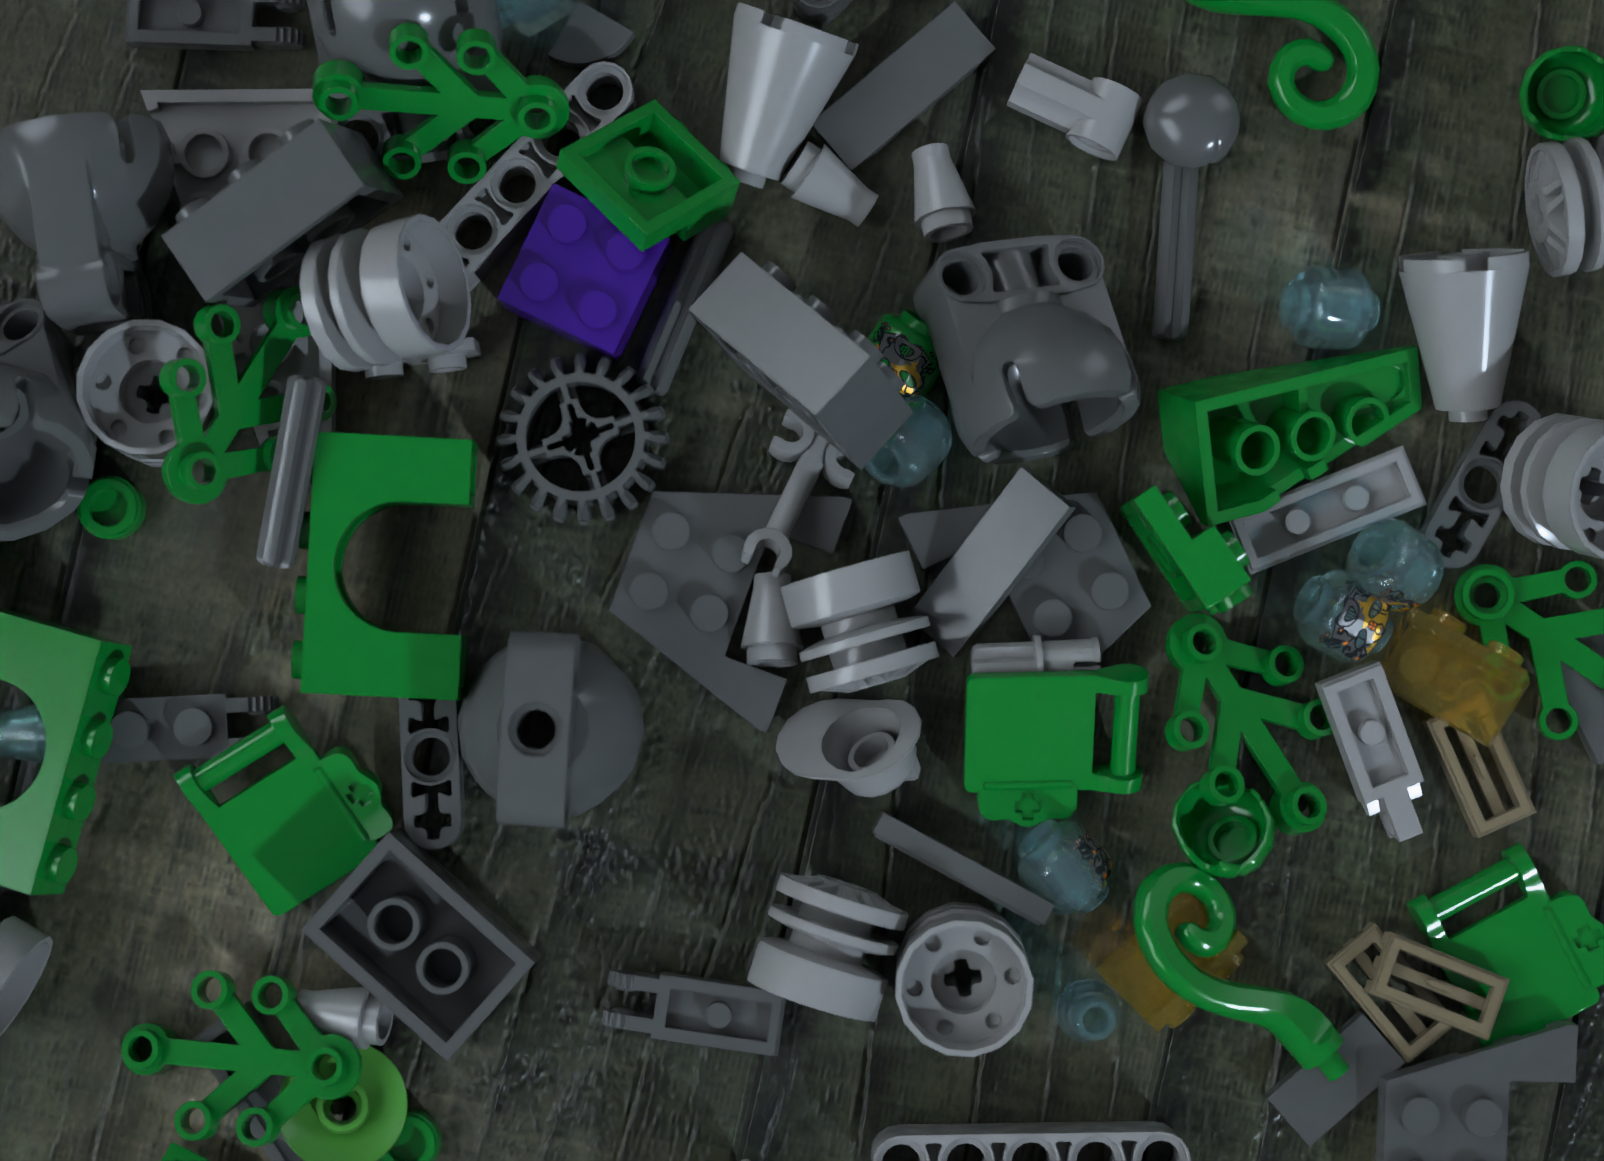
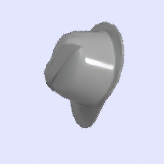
M821 700L801 708L785 722L777 736L776 752L782 766L794 775L809 779L834 780L857 796L873 798L891 792L904 781H912L919 778L921 767L916 756L917 748L915 744L920 737L922 721L916 708L903 700Z

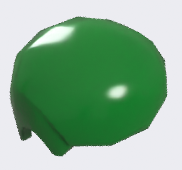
M1566 45L1562 48H1554L1543 52L1524 71L1518 90L1517 99L1525 123L1541 137L1550 141H1557L1558 143H1564L1574 137L1591 139L1599 136L1604 131V58L1583 46Z
M1217 775L1215 780L1216 789L1222 796L1226 797L1229 791L1228 782L1223 776ZM1199 780L1189 784L1174 803L1171 828L1180 851L1191 864L1196 865L1201 870L1215 877L1233 879L1236 876L1248 875L1262 865L1274 846L1276 822L1265 800H1261V795L1254 788L1249 789L1245 787L1241 798L1234 803L1224 806H1213L1202 797Z

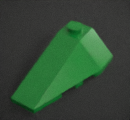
M1411 345L1216 375L1157 390L1164 453L1201 524L1207 527L1265 512L1282 501L1279 495L1305 478L1314 480L1329 470L1326 464L1355 445L1366 446L1422 409L1418 349Z

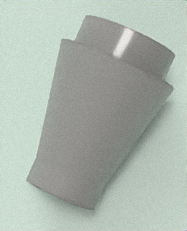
M809 141L801 148L780 184L792 191L790 198L848 220L857 227L867 217L879 196L867 188L825 144L818 148Z
M932 143L915 149L911 153L914 165L915 227L922 230L924 240L931 243L947 242L969 234L974 228L972 217L976 214V209L951 159L948 145L945 143Z
M772 572L754 574L753 591L740 647L742 650L747 651V665L764 668L795 666L798 664V651L804 649L800 629H791L780 587L791 583V575L784 573L777 579L771 576Z
M364 986L324 990L301 989L297 994L296 999L324 1035L339 1034L345 1036L357 1048L363 1050L368 1049L370 1045L382 1046L389 1037L394 1013Z

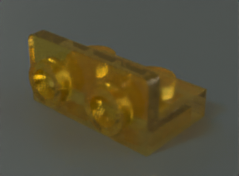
M1413 607L1406 618L1409 626L1383 665L1392 693L1490 748L1530 685L1528 671L1520 667L1524 658L1514 650L1495 640H1489L1485 647L1465 636L1464 632L1467 627L1452 615L1438 608H1433L1428 615Z
M1182 893L1172 899L1168 911V922L1172 935L1176 926L1186 921H1193L1202 928H1205L1207 922L1206 912L1201 903L1193 896ZM1235 929L1233 938L1227 947L1212 957H1195L1185 951L1179 944L1178 946L1201 970L1215 977L1226 979L1243 962L1245 957L1240 950L1249 940L1240 931ZM1135 931L1095 969L1156 1032L1160 1031L1166 1024L1171 1029L1176 1028L1197 1008L1178 997L1159 980L1140 950Z

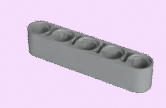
M606 61L592 63L582 70L564 90L568 97L570 111L568 121L561 130H572L582 139L635 110L637 105L631 79L626 71L617 64ZM612 84L621 88L623 97L619 104L612 109H597L589 103L591 94L600 85ZM521 136L485 173L484 177L439 222L449 232L461 254L469 279L470 292L532 227L552 184L555 183L565 189H568L572 184L556 168L559 156H554L547 152V142L550 137L533 139ZM525 175L536 181L534 193L525 202L513 203L504 199V188L513 177ZM476 221L490 224L492 234L485 246L475 250L462 247L460 241L461 234L467 225Z
M1157 1121L898 1124L889 1126L878 1133L872 1142L870 1153L871 1161H882L884 1154L889 1148L903 1144L910 1146L917 1152V1161H947L948 1155L953 1148L967 1143L975 1145L982 1151L981 1161H1012L1013 1154L1018 1147L1032 1142L1040 1144L1045 1148L1044 1161H1077L1081 1148L1087 1143L1097 1141L1109 1147L1107 1161H1142V1155L1146 1147L1152 1142L1161 1140L1172 1144L1173 1154L1170 1161H1191L1189 1149L1178 1134L1165 1123Z

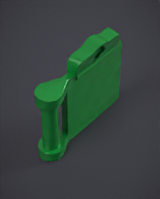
M1127 663L1097 670L969 674L966 679L963 782L967 792L976 793V803L981 815L987 820H1010L1020 826L1032 827L1047 819H1065L1072 816L1077 807V790H1095L1115 794L1139 792L1142 789L1143 769L1136 764L1140 695L1145 694L1148 689V670L1140 665ZM1096 693L1114 695L1111 762L1092 767Z
M282 705L267 715L269 723L196 768L195 765L190 763L173 774L184 795L206 821L270 912L276 916L283 915L357 868L379 843L378 838L391 831L395 820L392 809L383 798L379 777L374 772L362 767L354 754L344 746L335 747L320 756L311 744L299 721L286 705ZM285 743L294 755L292 759L219 804L212 791L213 787Z
M1520 842L1501 851L1503 859L1435 896L1427 899L1425 894H1421L1406 902L1414 923L1430 948L1510 979L1489 1040L1477 1037L1482 1048L1492 1045L1493 1040L1513 1034L1522 1036L1546 1028L1545 1024L1558 1020H1567L1596 1004L1600 999L1597 988L1604 985V925L1591 916L1583 899L1573 891L1563 890L1549 897L1531 858ZM1516 881L1524 894L1523 897L1447 936L1441 921ZM1441 968L1449 984L1481 997H1487L1490 987ZM1459 1002L1465 1016L1478 1022L1481 1011Z

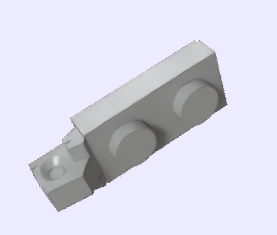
M1371 660L1314 683L1357 800L1362 804L1366 815L1372 816L1379 813L1388 837L1395 838L1398 842L1423 833L1412 799L1423 795L1420 783L1424 782V778L1380 661Z

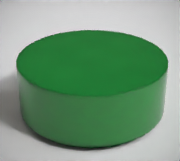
M102 476L89 482L86 494L77 506V512L81 524L92 535L108 540H121L134 534L142 525L146 515V502L140 489L131 481L116 476Z
M408 1108L406 1122L401 1135L394 1146L379 1161H435L442 1145L441 1130L435 1119L422 1110Z

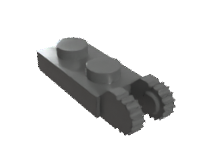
M127 0L125 43L131 48L255 52L257 47L278 51L306 49V33L304 31H299L292 27H257L258 8L273 12L296 13L307 10V1Z
M227 693L118 699L111 721L113 727L112 743L107 753L101 758V764L213 758L245 738H233V712H248L250 715L269 714L279 708L278 696L232 698V694ZM281 745L276 747L272 751L281 750Z
M609 969L608 985L615 986L616 989L623 991L637 990L657 993L654 1015L633 1011L629 1008L613 1007L612 1009L603 1010L602 1025L651 1033L650 1038L778 1056L786 1003L785 998L751 984L662 971L660 976L646 972Z

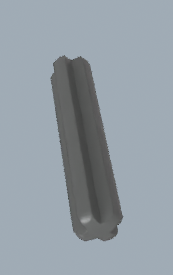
M1165 160L1163 162L1152 334L1154 338L1163 341H1181L1187 337L1189 329L1199 167L1192 169L1171 165Z
M721 219L694 235L635 376V383L638 387L649 384L653 388L654 394L661 396L668 392L697 322V319L688 309L713 283L733 236V225L726 220Z
M292 375L287 381L256 554L258 562L273 568H292L296 561L327 389L324 381L314 377Z

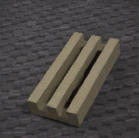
M1476 696L1467 700L1462 705L1451 707L1437 716H1431L1421 721L1473 837H1483L1537 813L1485 696ZM1472 715L1476 719L1513 802L1514 807L1506 811L1465 721V718ZM1449 725L1452 727L1491 815L1486 820L1444 729Z
M1370 922L1361 929L1362 933L1354 939L1350 938L1342 945L1343 948L1335 955H1329L1322 962L1382 1036L1408 1064L1452 1027L1435 1020L1427 1028L1413 1011L1388 1002L1416 1036L1410 1043H1407L1366 992H1363L1362 986L1345 966L1354 960L1368 979H1372L1375 968H1372L1373 961L1364 950L1373 944L1381 953L1384 944H1381L1384 933L1376 923ZM1398 953L1395 962L1412 968L1403 956ZM1403 980L1417 998L1444 1008L1430 990ZM1388 981L1387 986L1394 988Z
M1385 931L1381 940V944H1384L1380 956L1376 955L1372 968H1375L1372 979H1367L1363 992L1478 1038L1489 1040L1510 979L1393 932ZM1399 951L1490 987L1487 997H1481L1395 962ZM1390 975L1480 1010L1481 1014L1478 1022L1387 986Z

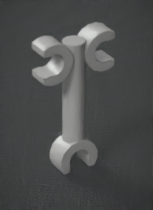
M787 409L781 425L794 430L800 440L788 442L774 435L768 452L782 462H794L797 460L798 462L766 527L752 532L747 537L741 552V562L748 564L757 549L766 547L773 550L777 560L771 576L777 579L785 573L792 557L789 537L821 471L831 485L841 489H848L855 475L854 472L841 467L837 462L836 458L844 455L789 409Z

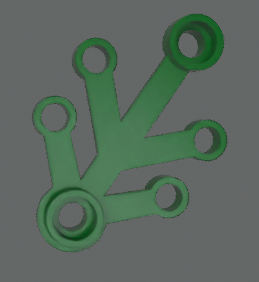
M402 23L391 31L389 36V56L391 61L402 69H417L434 87L366 82L364 74L357 65L339 59L321 64L313 76V103L321 113L332 120L343 121L350 119L361 109L431 115L406 134H398L388 138L383 145V169L389 176L400 180L409 179L417 175L421 169V156L475 118L496 119L497 121L472 140H458L449 147L447 152L448 173L453 180L462 184H473L481 180L486 173V161L521 136L533 139L550 137L558 133L565 126L569 118V101L564 90L555 81L546 76L530 75L524 77L496 48V41L493 35L481 28H471L459 35L456 42L457 63L468 74H485L501 92L478 91L429 43L427 31L415 23ZM406 41H412L420 45V48L415 51H405L398 45ZM471 47H482L487 50V53L475 57L465 51ZM333 93H342L347 95L348 97L340 99L333 98L329 95ZM533 108H541L546 110L542 113L528 112ZM397 153H406L412 158L407 161H399L392 158V156ZM468 157L476 160L477 162L475 164L465 166L459 164L457 161L461 158Z
M300 286L281 287L268 295L263 306V317L269 330L238 378L232 342L239 335L241 328L237 312L232 307L221 304L205 306L196 314L194 330L197 337L203 342L215 415L204 432L196 396L206 386L207 377L204 367L195 359L179 358L169 360L161 368L159 382L162 390L169 397L177 443L168 452L163 461L162 477L170 493L178 500L187 504H205L221 494L229 478L264 471L271 473L278 436L268 437L263 441L261 447L225 451L239 429L280 422L285 394L265 398L259 397L296 338L311 335L304 312L301 323L296 320L293 313L294 305L297 301L302 305ZM215 313L222 318L224 323L223 332L219 337L211 329V319ZM180 367H184L190 376L189 385L185 390H182L176 382V374ZM327 384L321 421L331 418L337 407L336 395ZM197 460H201L204 466V476L200 483L196 482L192 475V468Z
M1575 560L1563 565L1556 571L1513 578L1504 568L1497 565H1476L1459 577L1454 588L1453 599L1459 615L1466 622L1479 627L1488 671L1482 681V689L1485 696L1494 703L1506 704L1518 699L1524 689V680L1521 673L1512 667L1506 630L1507 625L1528 639L1542 707L1536 717V725L1539 732L1545 738L1556 741L1571 737L1578 728L1579 718L1576 710L1568 702L1561 662L1604 690V658L1576 640L1578 638L1604 634V608L1543 618L1523 605L1522 602L1561 594L1570 600L1583 599L1593 593L1597 586L1598 577L1595 569L1585 561ZM1570 569H1579L1586 574L1588 582L1582 592H1574L1567 587L1565 575ZM1479 585H1489L1496 591L1497 601L1493 607L1483 608L1475 602L1474 592ZM1497 673H1507L1514 680V690L1507 697L1497 695L1492 689V679ZM1553 709H1560L1568 716V727L1562 733H1554L1547 727L1546 717Z
M1201 613L1188 614L1175 621L1168 631L1165 644L1169 662L1180 671L1173 716L1165 725V737L1168 744L1180 752L1191 751L1203 746L1208 740L1210 733L1208 721L1200 713L1205 683L1218 702L1208 771L1202 775L1200 780L1202 797L1213 806H1224L1238 801L1243 795L1245 789L1244 778L1239 770L1236 769L1241 738L1275 791L1269 803V811L1276 822V828L1288 835H1300L1319 828L1324 822L1327 813V802L1324 795L1315 785L1300 781L1262 721L1295 729L1302 737L1308 740L1326 737L1333 732L1321 700L1315 699L1301 704L1244 689L1239 686L1228 669L1230 667L1258 673L1270 685L1284 686L1298 680L1303 673L1304 661L1299 651L1289 645H1281L1271 650H1265L1228 640L1222 626L1212 617ZM1195 634H1198L1203 639L1206 646L1205 654H1201L1195 649L1193 644ZM1277 656L1282 657L1288 665L1286 676L1280 674L1276 669L1275 659ZM1312 709L1317 711L1322 718L1320 730L1316 729L1310 721ZM1182 720L1190 723L1194 730V737L1191 742L1184 739L1181 735L1180 724ZM1217 775L1223 776L1228 782L1229 791L1226 797L1222 796L1216 789L1215 780ZM1300 796L1305 798L1309 806L1308 817H1305L1299 811L1298 800Z
M216 970L203 971L194 978L191 985V997L199 1007L213 1009L239 1045L178 1039L175 1032L166 1025L143 1023L136 1025L128 1031L121 1046L124 1064L130 1071L138 1075H160L169 1071L173 1065L235 1071L202 1101L186 1102L177 1110L174 1117L176 1132L183 1139L189 1141L205 1140L213 1136L219 1127L220 1120L272 1075L297 1077L266 1107H251L239 1115L235 1125L236 1135L244 1145L249 1147H261L273 1143L279 1136L281 1127L315 1097L324 1100H334L348 1095L357 1086L363 1070L362 1057L357 1046L350 1039L339 1034L323 1035L296 999L297 993L294 984L289 979L281 976H265L258 980L252 990V1002L259 1012L278 1017L299 1050L276 1048L237 996L233 978L226 972ZM216 978L220 982L221 993L217 1000L211 1002L206 996V986L210 980ZM276 983L282 990V1000L273 1008L266 1000V993L269 987ZM146 1037L152 1044V1053L146 1061H143L138 1056V1044ZM329 1054L336 1061V1071L331 1078L326 1079L321 1075L319 1065L322 1058ZM197 1108L202 1111L205 1117L204 1126L198 1133L193 1131L189 1124L190 1115ZM258 1114L266 1121V1132L260 1139L255 1138L250 1131L251 1121Z

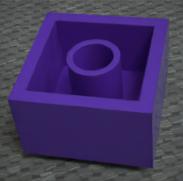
M553 183L497 299L506 310L595 353L608 356L619 364L673 252L670 238L667 237L641 252L588 199Z

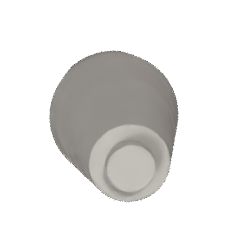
M741 2L737 3L733 17L719 160L731 165L730 171L740 182L763 189L766 178L780 180L853 61L859 44L785 17L767 13L759 8Z
M1522 248L1462 249V252L1441 254V251H1431L1399 256L1398 272L1436 410L1448 411V420L1450 422L1485 421L1488 419L1489 409L1501 406L1531 264L1529 250L1524 251Z

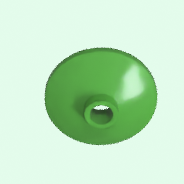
M371 1046L366 1050L358 1048L362 1057L363 1070L357 1086L348 1095L339 1099L324 1100L315 1097L281 1127L285 1141L303 1161H378L394 1146L406 1122L408 1098L405 1083L400 1072L386 1055ZM329 1054L322 1058L319 1065L320 1073L324 1078H331L336 1071V1061ZM285 1076L279 1094L297 1077ZM340 1099H351L356 1104L354 1116L346 1121L335 1119L332 1115L333 1105Z

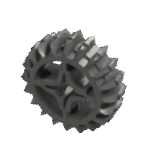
M577 353L574 359L575 373L567 374L566 367L560 357L550 360V367L556 378L546 382L543 375L537 369L533 368L530 370L528 377L538 388L531 397L523 389L513 387L510 395L518 403L522 404L524 408L521 414L511 410H501L500 420L508 425L516 426L517 429L516 434L504 433L496 437V444L501 448L517 449V454L505 458L500 462V466L505 473L524 470L525 474L515 480L512 485V490L517 495L527 493L534 486L538 488V491L531 500V509L541 512L546 508L550 500L554 499L556 503L553 509V519L556 522L564 523L568 517L570 507L577 506L579 524L589 526L592 520L591 506L599 505L601 514L607 522L616 519V512L611 501L617 497H620L623 504L631 511L636 509L639 504L636 498L628 491L635 482L643 490L653 492L656 484L650 477L642 474L645 465L654 469H665L666 459L658 454L649 453L650 445L662 446L668 444L670 436L668 432L661 430L649 431V425L660 422L666 417V414L661 406L642 410L641 406L654 395V390L649 384L640 386L632 393L628 391L636 376L634 369L627 366L613 380L610 378L613 371V360L610 357L602 356L598 362L596 373H589L587 355L585 353ZM591 389L607 393L619 400L630 413L614 418L613 415L599 419L590 417L586 414L576 390ZM558 397L562 412L561 427L554 435L543 439L542 444L532 447L533 432L540 414ZM574 410L577 418L582 424H586L585 427L590 432L595 427L601 432L599 433L600 437L591 441L592 452L590 456L594 464L593 470L589 460L584 455L580 456L581 452L576 447L571 452L565 447L567 442L576 438L574 428L577 425L573 417ZM635 432V445L629 463L616 479L608 483L603 461L605 452L610 445L623 440V436ZM566 460L577 462L587 479L590 490L571 491L560 488L549 482L538 466L550 461L553 463Z

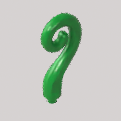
M1183 0L1197 8L1212 13L1268 16L1297 20L1315 27L1335 44L1346 65V79L1340 91L1334 96L1319 101L1311 100L1299 92L1294 82L1295 74L1301 67H1308L1316 72L1328 71L1334 62L1332 52L1321 42L1311 38L1293 40L1284 44L1276 52L1269 66L1267 87L1271 100L1277 110L1291 122L1307 129L1327 131L1350 124L1368 110L1377 91L1380 71L1378 55L1373 40L1362 22L1353 12L1338 1Z
M1187 862L1164 864L1145 877L1134 897V931L1145 960L1167 988L1181 999L1200 1009L1266 1029L1274 1035L1304 1070L1318 1067L1329 1082L1337 1080L1349 1069V1064L1337 1051L1342 1045L1344 1038L1318 1008L1289 991L1238 983L1215 977L1197 967L1178 946L1179 944L1185 951L1195 957H1212L1220 954L1231 943L1236 929V910L1230 894L1217 877ZM1182 893L1193 896L1201 903L1206 912L1207 922L1205 928H1202L1193 921H1186L1178 924L1172 935L1168 922V911L1172 899Z

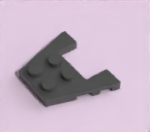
M653 491L609 611L755 728L768 733L787 679L728 658L726 652L765 547L757 549L750 562L745 564L741 562V552L744 543L752 532L766 527L781 495ZM809 496L789 539L833 555L853 500L846 497Z
M1097 491L1062 495L1076 506L1075 510L1007 597L1028 641H1031L1032 635L1036 634L1040 635L1041 641L1098 637L1102 654L1151 607V604ZM992 504L909 513L899 517L898 521L921 570L954 556Z
M1558 1020L1545 1024L1546 1028L1522 1036L1517 1034L1493 1040L1492 1045L1463 1054L1454 1052L1379 1076L1375 1161H1506L1510 1082L1576 1083L1578 1025L1569 1020Z

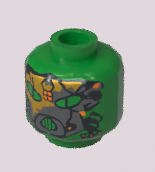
M904 308L901 315L884 314L879 318L867 339L883 354L884 357L881 361L891 368L905 383L904 387L899 391L903 399L909 403L922 402L928 397L942 375L927 325L916 312L908 308Z

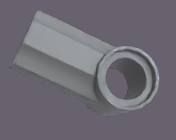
M1030 53L1006 106L1066 133V139L1077 148L1098 158L1115 161L1120 155L1144 101L1140 95L1120 83L1101 77L1089 80Z

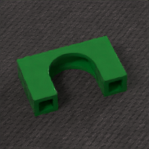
M319 432L309 485H312L311 511H304L299 539L300 550H308L307 576L298 575L294 598L296 614H304L303 640H294L291 653L292 679H301L300 693L463 700L465 694L468 636L394 632L377 626L365 618L351 601L344 582L343 563L347 546L353 534L368 518L382 510L402 505L475 509L478 444L473 440Z
M0 608V680L19 687L35 703L44 723L46 747L41 769L31 786L16 800L0 807V886L28 895L64 894L66 883L70 881L77 867L78 853L76 847L83 822L90 815L94 807L96 792L93 786L101 758L107 753L112 743L113 727L111 721L118 697L125 690L129 682L131 672L129 658L133 646Z

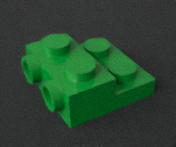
M655 99L561 149L556 168L641 252L674 233L683 241H686L730 215L740 184V180L732 174L728 166L709 152L680 120L674 118Z
M1154 485L1118 508L1188 613L1207 610L1210 616L1218 611L1222 614L1254 593L1248 585L1251 579L1243 568L1250 563V560L1235 536L1230 531H1226L1221 535L1215 525L1189 535L1185 527L1192 523L1181 502L1171 491L1162 495L1157 486Z

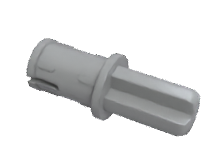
M1036 634L1032 635L1031 641L976 644L972 647L970 655L971 672L1101 669L1100 665H1097V662H1101L1098 637H1090V639L1041 641L1040 635Z

